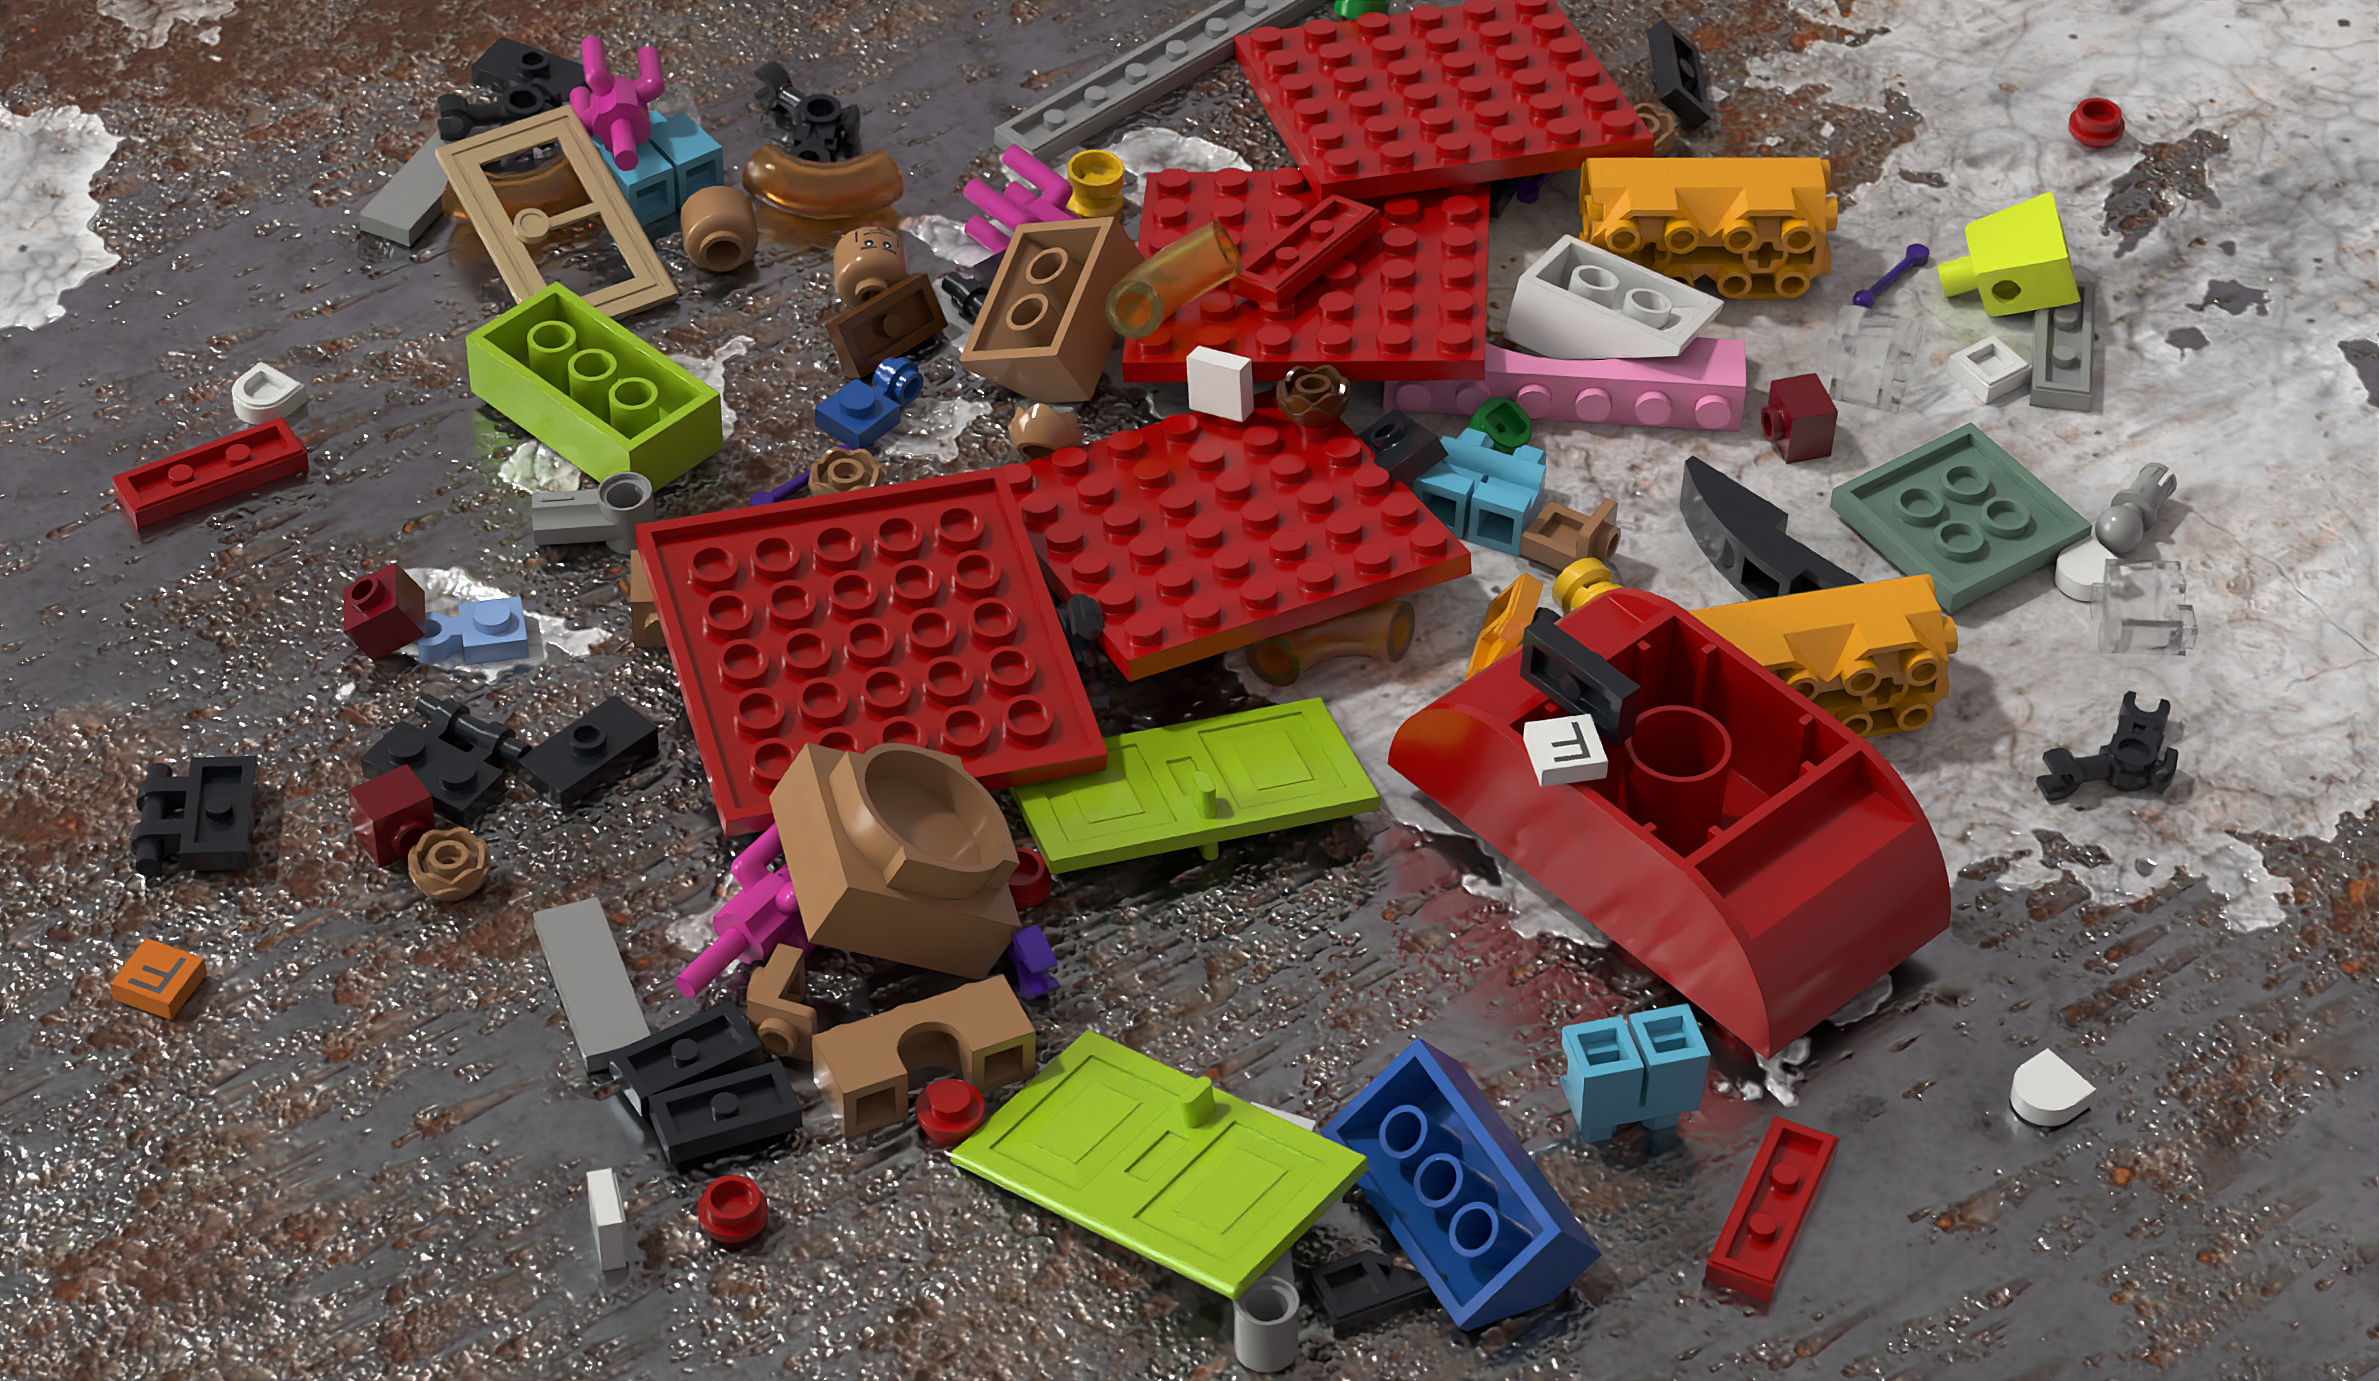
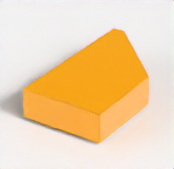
M1527 572L1524 575L1521 574L1489 603L1465 676L1466 680L1515 649L1524 637V628L1532 623L1544 584Z

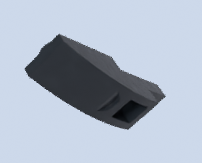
M1692 455L1685 461L1679 507L1686 525L1699 548L1713 566L1749 601L1864 583L1853 574L1846 572L1809 549L1806 545L1788 536L1786 528L1789 514Z

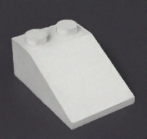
M1565 234L1519 277L1503 338L1521 345L1527 353L1534 356L1559 360L1679 356L1719 315L1724 301Z

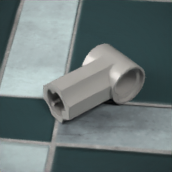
M636 472L613 474L605 478L599 484L598 489L532 493L531 510L536 546L605 541L611 550L620 554L631 555V550H638L635 542L636 525L657 521L651 483L645 476Z
M1291 1248L1243 1293L1240 1299L1233 1300L1234 1350L1237 1359L1245 1367L1254 1371L1268 1373L1279 1371L1289 1366L1297 1357L1300 1299L1294 1286Z

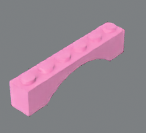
M1696 337L1679 356L1613 358L1606 360H1559L1534 357L1502 349L1486 342L1485 380L1384 381L1383 410L1392 411L1396 408L1401 412L1472 416L1488 399L1503 397L1517 403L1526 412L1529 419L1740 432L1746 393L1745 340Z

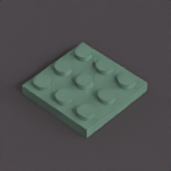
M1971 422L1833 488L1830 507L1907 576L1930 574L1935 586L1936 600L1949 613L2058 559L2060 552L2064 548L2091 535L2093 526Z

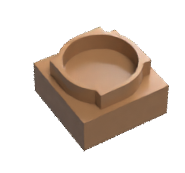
M807 742L769 796L808 942L982 981L1013 940L1012 932L1022 928L1007 882L1020 864L1007 822L1001 809L988 791L964 770L960 757L903 743L880 744L867 750L864 754L848 750L844 752Z

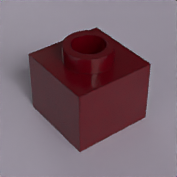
M1817 373L1771 380L1768 406L1763 407L1761 411L1762 430L1767 441L1775 443L1786 464L1829 457L1832 453L1838 410Z
M396 562L372 574L358 578L353 584L343 588L344 633L373 662L426 636L425 591Z
M407 764L348 790L354 836L378 867L408 855L410 849L418 844L423 834L430 830H436L432 795Z

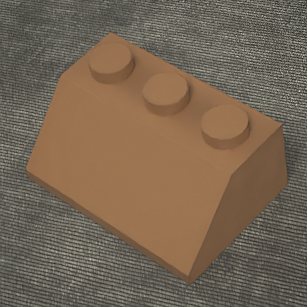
M1115 216L1018 224L958 362L965 370L1039 403L1091 401L1148 262Z

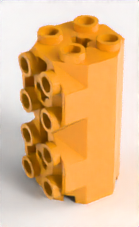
M1588 158L1586 162L1582 163L1578 215H1583V232H1579V240L1694 288V281L1699 277H1710L1717 283L1718 291L1726 298H1735L1736 300H1783L1784 298H1797L1808 291L1811 279L1817 275H1829L1831 248L1829 241H1826V231H1836L1838 222L1836 196H1826L1830 189L1829 160H1820V158Z
M1930 574L1899 577L1687 610V612L1862 738L1898 733L1903 730H1919L1932 720L1934 715L1932 707L1940 702L1942 698H1947L1949 695L1948 655L1955 654L1957 651V630L1950 616L1942 617L1941 608L1936 600L1934 582Z

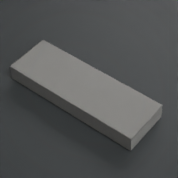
M475 127V128H472L471 132H470L467 136H465L464 138L459 139V140H457V141H460V140H463V139H466V138H469V137H472V136H475V135H478V134H481V133H484V132H487V131H490V130H487V129H484V128H481V127ZM437 130L359 213L360 230L411 246L457 196L435 156L436 148L457 141L441 140L439 130Z
M2076 280L2080 302L2034 310L2031 361L2033 369L2030 384L2031 406L2089 412L2093 389L2096 283Z
M594 897L533 912L536 934L587 1072L608 1068L609 1053L651 1034L599 898Z

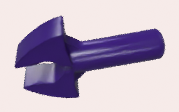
M1035 924L1012 932L1013 940L1004 953L1016 965L1020 994L1024 998L1033 999L1060 989L1061 985L1047 970L1058 966V963L1039 926Z

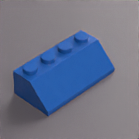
M1419 1037L1320 1130L1323 1137L1367 1157L1369 1170L1356 1182L1420 1274L1427 1280L1430 1288L1454 1322L1464 1331L1552 1302L1602 1255L1461 1063ZM1441 1273L1446 1274L1448 1280H1445Z

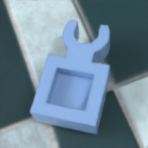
M521 596L458 603L459 616L447 617L437 612L425 613L426 636L418 639L421 663H439L445 661L454 653L463 652L466 665L529 657Z

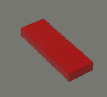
M1335 194L1330 195L1228 275L1229 292L1279 309L1380 229V210Z
M280 417L112 476V483L115 495L137 529L308 469L309 463L306 450L284 418Z
M1774 1116L1706 1264L1704 1280L1770 1303L1772 1302L1837 1155L1839 1137Z

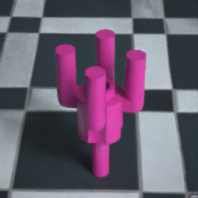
M597 36L586 37L581 43L585 80L593 92L591 93L588 88L582 86L574 88L569 95L570 104L575 109L589 136L597 135L603 141L605 150L614 153L617 168L622 171L633 170L638 164L636 145L646 143L650 135L651 123L648 103L660 97L665 90L660 53L653 46H645L639 50L637 59L640 77L636 80L626 77H613L607 69L603 41Z
M1016 144L1011 145L1005 151L1002 163L1043 191L1040 197L1017 181L1011 182L1006 187L1003 196L978 178L971 179L963 191V197L1012 232H1015L1018 224L1082 219L1066 208L1073 194L1071 183ZM978 214L973 215L964 227L966 235L993 254L1007 249L1012 239Z
M776 822L733 861L731 872L742 887V890L713 916V928L719 938L675 978V985L684 996L694 998L736 958L751 965L755 960L763 961L775 950L778 943L781 944L783 942L785 945L804 950V956L811 953L819 945L808 942L787 862L775 873L767 869V866L783 852Z

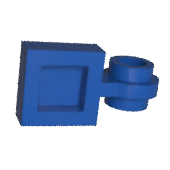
M889 357L885 359L875 371L873 377L874 389L855 378L815 407V426L844 444L852 446L854 450L867 448L900 423V405L896 402L908 405L920 394L924 379L922 374L919 373L918 366L905 357L897 359Z

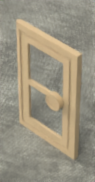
M572 104L436 148L435 156L517 304L547 287L523 242L527 244L540 243L546 239L549 231L596 215L601 216L635 278L582 296V299L614 321L676 300L680 296ZM558 140L593 203L550 218L541 210L535 208L523 209L516 215L513 226L480 166Z

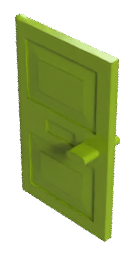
M1321 697L1103 738L1108 752L1106 770L1009 787L1051 875L1195 846L1198 847L1204 859L1214 860L1219 856L1218 842L1380 810L1379 794L1327 710Z
M1088 1029L959 1147L955 1148L950 1157L952 1163L1233 1300L1240 1299L1243 1293L1369 1170L1366 1156L1212 1086L1211 1079L1208 1077L1193 1078Z

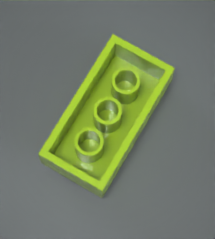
M557 281L466 336L471 391L600 483L605 478L616 473L636 472L645 476L650 481L654 493L723 448L720 393Z

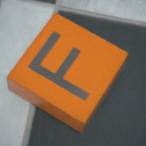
M145 938L110 982L113 1000L172 1020L207 975L205 959Z

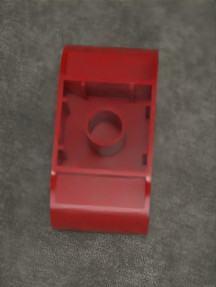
M1634 588L1607 590L1591 598L1554 623L1585 647L1600 654L1607 663L1641 687L1635 734L1617 747L1598 734L1608 760L1606 778L1540 787L1523 740L1525 723L1573 715L1519 676L1523 644L1412 715L1399 727L1391 743L1387 762L1390 767L1767 1060H1770L1946 930L1950 925V885L1939 843L1918 801L1885 758L1865 739L1678 604L1648 591Z

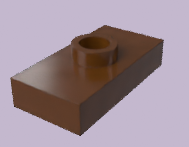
M913 273L825 325L848 379L863 378L876 370L885 359L898 357L949 326L927 273Z

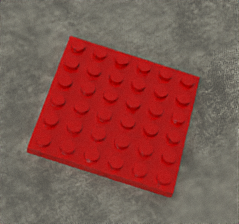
M1468 0L1461 6L1438 8L1424 5L1415 7L1408 13L1401 14L1365 13L1356 20L1341 22L1312 20L1303 27L1281 30L1275 27H1259L1252 30L1250 34L1233 36L1234 58L1320 203L1332 194L1350 200H1359L1582 168V163L1586 162L1588 158H1654L1655 137L1555 0Z
M1284 167L1275 171H1244L1239 168H1224L1217 172H1188L1184 169L1170 168L1161 172H1147L1137 248L1148 263L1129 306L1122 358L1123 383L1188 382L1186 357L1197 346L1250 358L1252 382H1279L1285 379L1287 373L1296 366H1305L1313 370L1325 364L1333 366L1340 373L1341 377H1346L1348 381L1485 380L1490 181L1353 200L1380 210L1381 228L1283 306L1275 309L1230 293L1228 275L1320 204L1301 169Z
M1277 384L1271 390L1253 395L1254 411L1243 422L1201 411L1189 414H1175L1156 424L1132 431H1118L1111 434L1108 438L1079 447L1061 448L1052 455L1022 464L1014 463L1002 466L1044 580L1064 604L1068 603L1074 594H1086L1087 597L1094 598L1098 602L1105 628L1102 629L1103 634L1096 639V642L1129 682L1472 574L1471 552L1402 481L1393 482L1389 478V473L1373 462L1376 455L1340 418L1327 426L1309 428L1297 425L1286 417L1277 404Z
M1003 467L636 525L635 542L725 837L768 830L775 823L769 796L807 742L844 752L848 750L864 754L867 750L880 744L903 743L958 756L961 758L964 770L974 777L987 791L1106 770L1108 759L1106 746Z

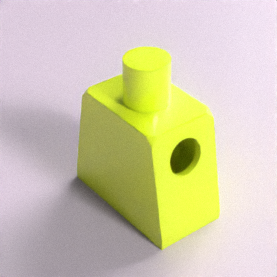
M2052 191L1970 222L1964 228L1970 255L1937 264L1941 285L1946 298L1978 289L1985 312L1992 317L2068 305L2081 301L2065 232Z

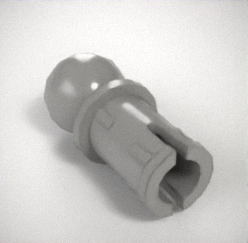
M2154 462L2146 464L2128 489L2119 491L2113 497L2111 506L2098 516L2095 524V535L2099 543L2107 550L2120 554L2133 550L2141 542L2143 533L2150 530L2156 523L2157 510L2177 487L2174 473L2168 476L2161 487L2158 484L2169 470L2167 466Z

